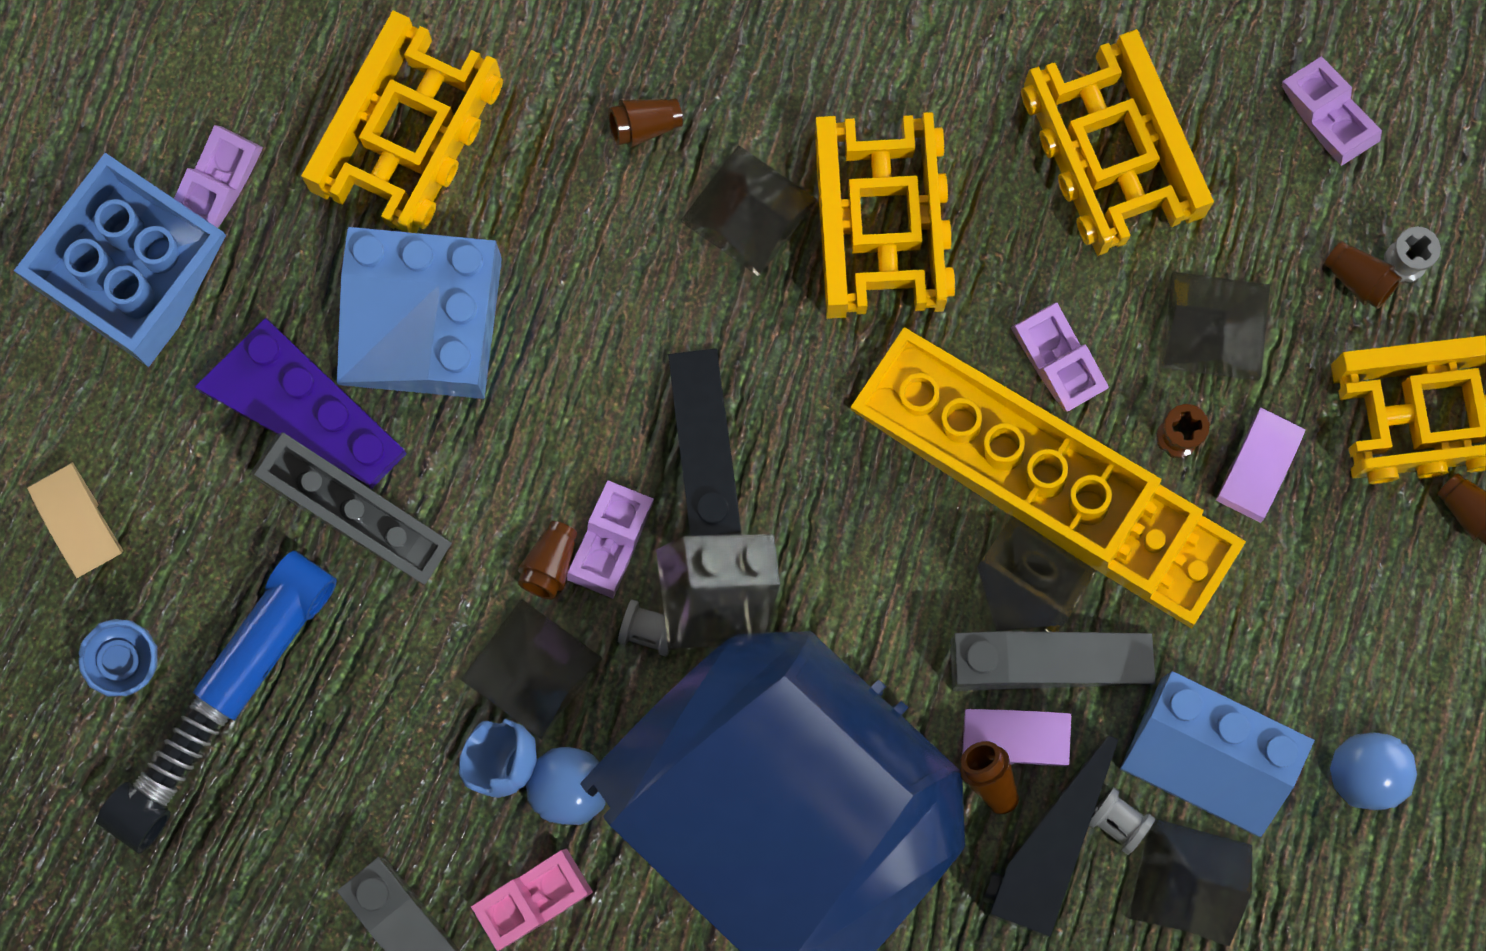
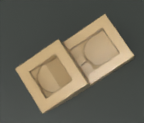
M73 462L27 487L45 525L76 578L122 554V547L97 508L99 504Z

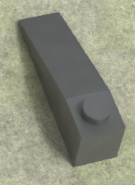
M283 432L275 435L249 474L250 477L423 585L427 583L452 544Z
M969 632L955 633L950 640L952 691L1155 684L1152 633Z
M377 857L337 890L338 894L384 951H460L388 859Z

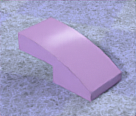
M1322 56L1282 81V87L1299 115L1319 142L1341 166L1380 142L1382 130L1351 99L1352 87Z
M214 125L196 168H187L174 199L218 228L242 191L263 147L222 126Z
M1058 303L1047 306L1011 327L1028 359L1064 412L1070 411L1109 388L1088 347L1080 345Z
M1260 408L1253 418L1240 451L1232 462L1215 501L1261 523L1274 501L1306 430Z
M607 481L588 521L587 532L567 572V580L613 599L636 548L654 499Z
M966 709L962 755L971 745L981 741H990L1006 750L1011 765L1021 763L1067 767L1069 766L1071 714Z

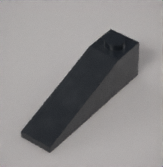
M717 348L668 354L692 548L742 542Z
M1107 736L1098 743L1002 866L1000 874L991 872L982 896V901L989 903L986 912L987 916L1042 937H1051L1119 739Z

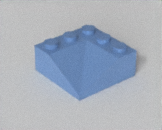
M104 153L14 271L33 289L149 367L179 328L226 234L107 153Z
M348 227L341 272L337 384L485 399L502 262L496 240Z

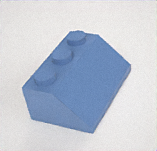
M1171 671L1161 678L1120 766V770L1257 837H1262L1294 788L1315 740Z

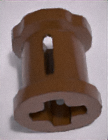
M1182 404L1174 407L1169 411L1164 422L1157 429L1156 440L1159 448L1173 458L1190 456L1194 449L1203 443L1209 434L1210 423L1208 417L1201 408L1192 404ZM1177 423H1181L1184 431L1192 432V435L1187 440H1184L1182 432L1173 431Z

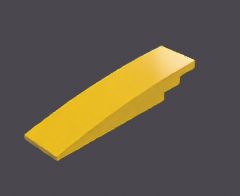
M905 327L851 406L853 412L959 483L1191 629L1246 543L1245 540L1202 516L1203 509L1160 485L1161 478Z

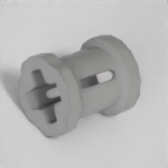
M1419 226L1408 228L1400 234L1395 243L1388 247L1384 253V261L1395 266L1394 272L1402 277L1401 282H1414L1421 278L1425 271L1433 266L1439 258L1441 251L1439 239L1427 228ZM1410 250L1417 255L1413 260L1406 255Z
M631 599L622 621L618 643L626 645L630 641L656 649L659 655L667 657L674 640L680 615L671 613L667 616L641 608L638 601Z
M1112 787L1095 807L1089 827L1094 828L1098 826L1121 843V851L1129 855L1145 837L1153 825L1155 817L1151 814L1143 816L1119 798L1120 791Z

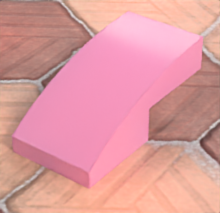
M566 848L560 850L519 878L506 883L471 906L496 951H500L586 898L593 891Z

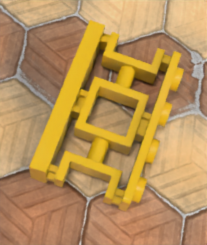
M392 10L301 175L309 191L326 200L330 196L335 202L343 205L355 184L389 200L381 215L386 226L410 233H417L419 228L425 229L434 216L436 210L434 200L442 186L448 187L456 175L459 165L456 159L464 144L470 146L479 132L481 120L478 118L486 103L492 105L501 91L503 79L501 78L497 60L488 55L483 59L480 53L471 50L461 70L426 55L432 43L429 30L421 26L419 28L414 27L409 17ZM405 58L408 66L425 73L416 91L393 80ZM443 82L466 92L455 115H453L451 107L434 100ZM399 102L434 118L415 153L380 137ZM359 141H361L364 148L380 155L370 174L348 164ZM398 164L422 174L410 198L405 190L388 183Z
M1137 29L1119 35L1115 44L1110 45L1106 43L1100 45L1096 54V59L1101 68L1100 71L1064 83L1054 62L1046 65L1044 70H1040L1039 66L1030 69L1024 88L1021 89L1022 100L1027 112L1031 116L1036 114L1042 131H1040L1039 136L1043 150L1048 158H1055L1061 174L1058 175V182L1061 192L1068 202L1073 200L1080 217L1077 218V227L1080 236L1086 245L1092 244L1097 256L1107 253L1111 247L1126 245L1131 235L1124 221L1125 219L1161 206L1170 227H1174L1184 220L1188 224L1204 218L1214 203ZM1120 76H1122L1131 99L1107 107L1100 89L1118 83ZM1081 97L1088 115L1070 121L1068 129H1066L1056 105ZM1124 120L1139 156L1102 170L1087 133ZM1159 161L1169 186L1145 194L1137 175L1154 169ZM1119 182L1126 202L1108 208L1104 216L1093 191Z
M933 112L923 113L922 118L913 119V115L903 116L901 125L902 139L856 141L855 118L845 119V122L836 123V116L816 117L815 148L826 319L846 318L847 312H856V315L866 314V290L913 288L915 311H925V308H933L934 312H942L945 309L947 297L955 296L953 267H945L944 250L951 249L950 220H941L940 203H947L948 201L946 173L938 174L937 157L944 156V133L942 127L934 128ZM915 138H921L925 195H919L917 176L892 177L890 159L913 158ZM837 142H845L846 161L871 160L872 178L849 179L848 199H841ZM906 195L909 232L862 234L860 197ZM921 230H927L932 289H926L924 270L898 271L897 251L920 250L922 244ZM843 234H851L852 254L878 253L879 272L855 273V293L847 294Z
M1486 335L1343 352L1331 364L1334 383H1340L1341 388L1338 390L1340 400L1364 397L1372 440L1356 441L1348 448L1350 458L1353 457L1354 466L1350 468L1352 478L1368 477L1369 484H1381L1398 480V473L1417 471L1418 478H1432L1449 473L1448 467L1466 465L1467 472L1470 473L1486 471V444L1472 446V443L1486 440V394L1484 395L1479 368L1458 370L1486 366ZM1421 373V375L1409 376L1401 383L1405 404L1385 406L1380 379L1359 382V380ZM1462 386L1469 428L1430 433L1423 390ZM1409 424L1414 450L1435 448L1433 451L1373 458V455L1384 454L1392 448L1389 426Z

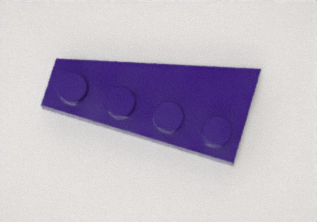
M266 318L195 386L200 393L213 400H217L248 420L256 422L275 434L285 433L371 489L407 454L395 440Z

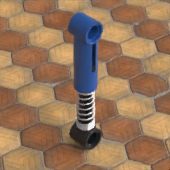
M295 550L288 553L279 562L266 583V591L194 689L193 693L196 695V699L190 705L192 711L188 717L181 716L182 725L179 729L173 728L175 735L171 740H164L167 745L162 752L156 751L158 758L154 764L147 763L150 768L148 772H141V776H138L135 783L125 782L111 794L97 816L96 824L138 854L149 848L161 834L170 818L171 812L166 806L170 802L169 799H172V796L177 792L176 784L178 781H185L184 773L187 769H194L192 763L194 759L203 757L201 749L204 746L211 745L209 738L212 734H219L217 727L219 725L225 726L227 719L236 720L305 622L313 618L326 604L336 587L337 578Z

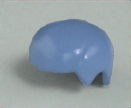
M119 619L99 623L82 641L78 653L80 656L78 660L79 671L90 688L105 696H129L146 686L153 677L157 668L158 647L149 631L133 621Z
M504 719L502 723L481 722L466 739L459 757V776L464 785L473 791L496 798L516 793L525 786L537 762L535 738L523 725L508 719Z
M1375 732L1357 734L1348 738L1335 750L1330 767L1334 789L1352 807L1369 810H1385L1397 807L1411 796L1417 778L1415 758L1409 747L1402 743L1399 738Z
M573 747L553 748L539 757L532 776L526 783L527 800L534 812L538 813L542 819L552 823L582 825L589 822L603 810L606 801L601 794L597 792L592 797L580 785L585 777L600 763L596 757L587 751Z

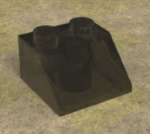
M774 534L684 536L656 549L668 650L717 648L729 638L738 634L766 632L780 587Z

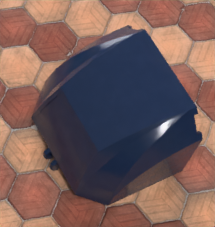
M811 631L747 633L729 638L674 686L580 783L586 793L594 797L599 792L609 805L610 809L603 816L607 823L739 951H877L943 876L965 847L961 771L902 717L909 708L903 701L891 706L881 697L883 690L887 687L883 682L877 680L870 687Z

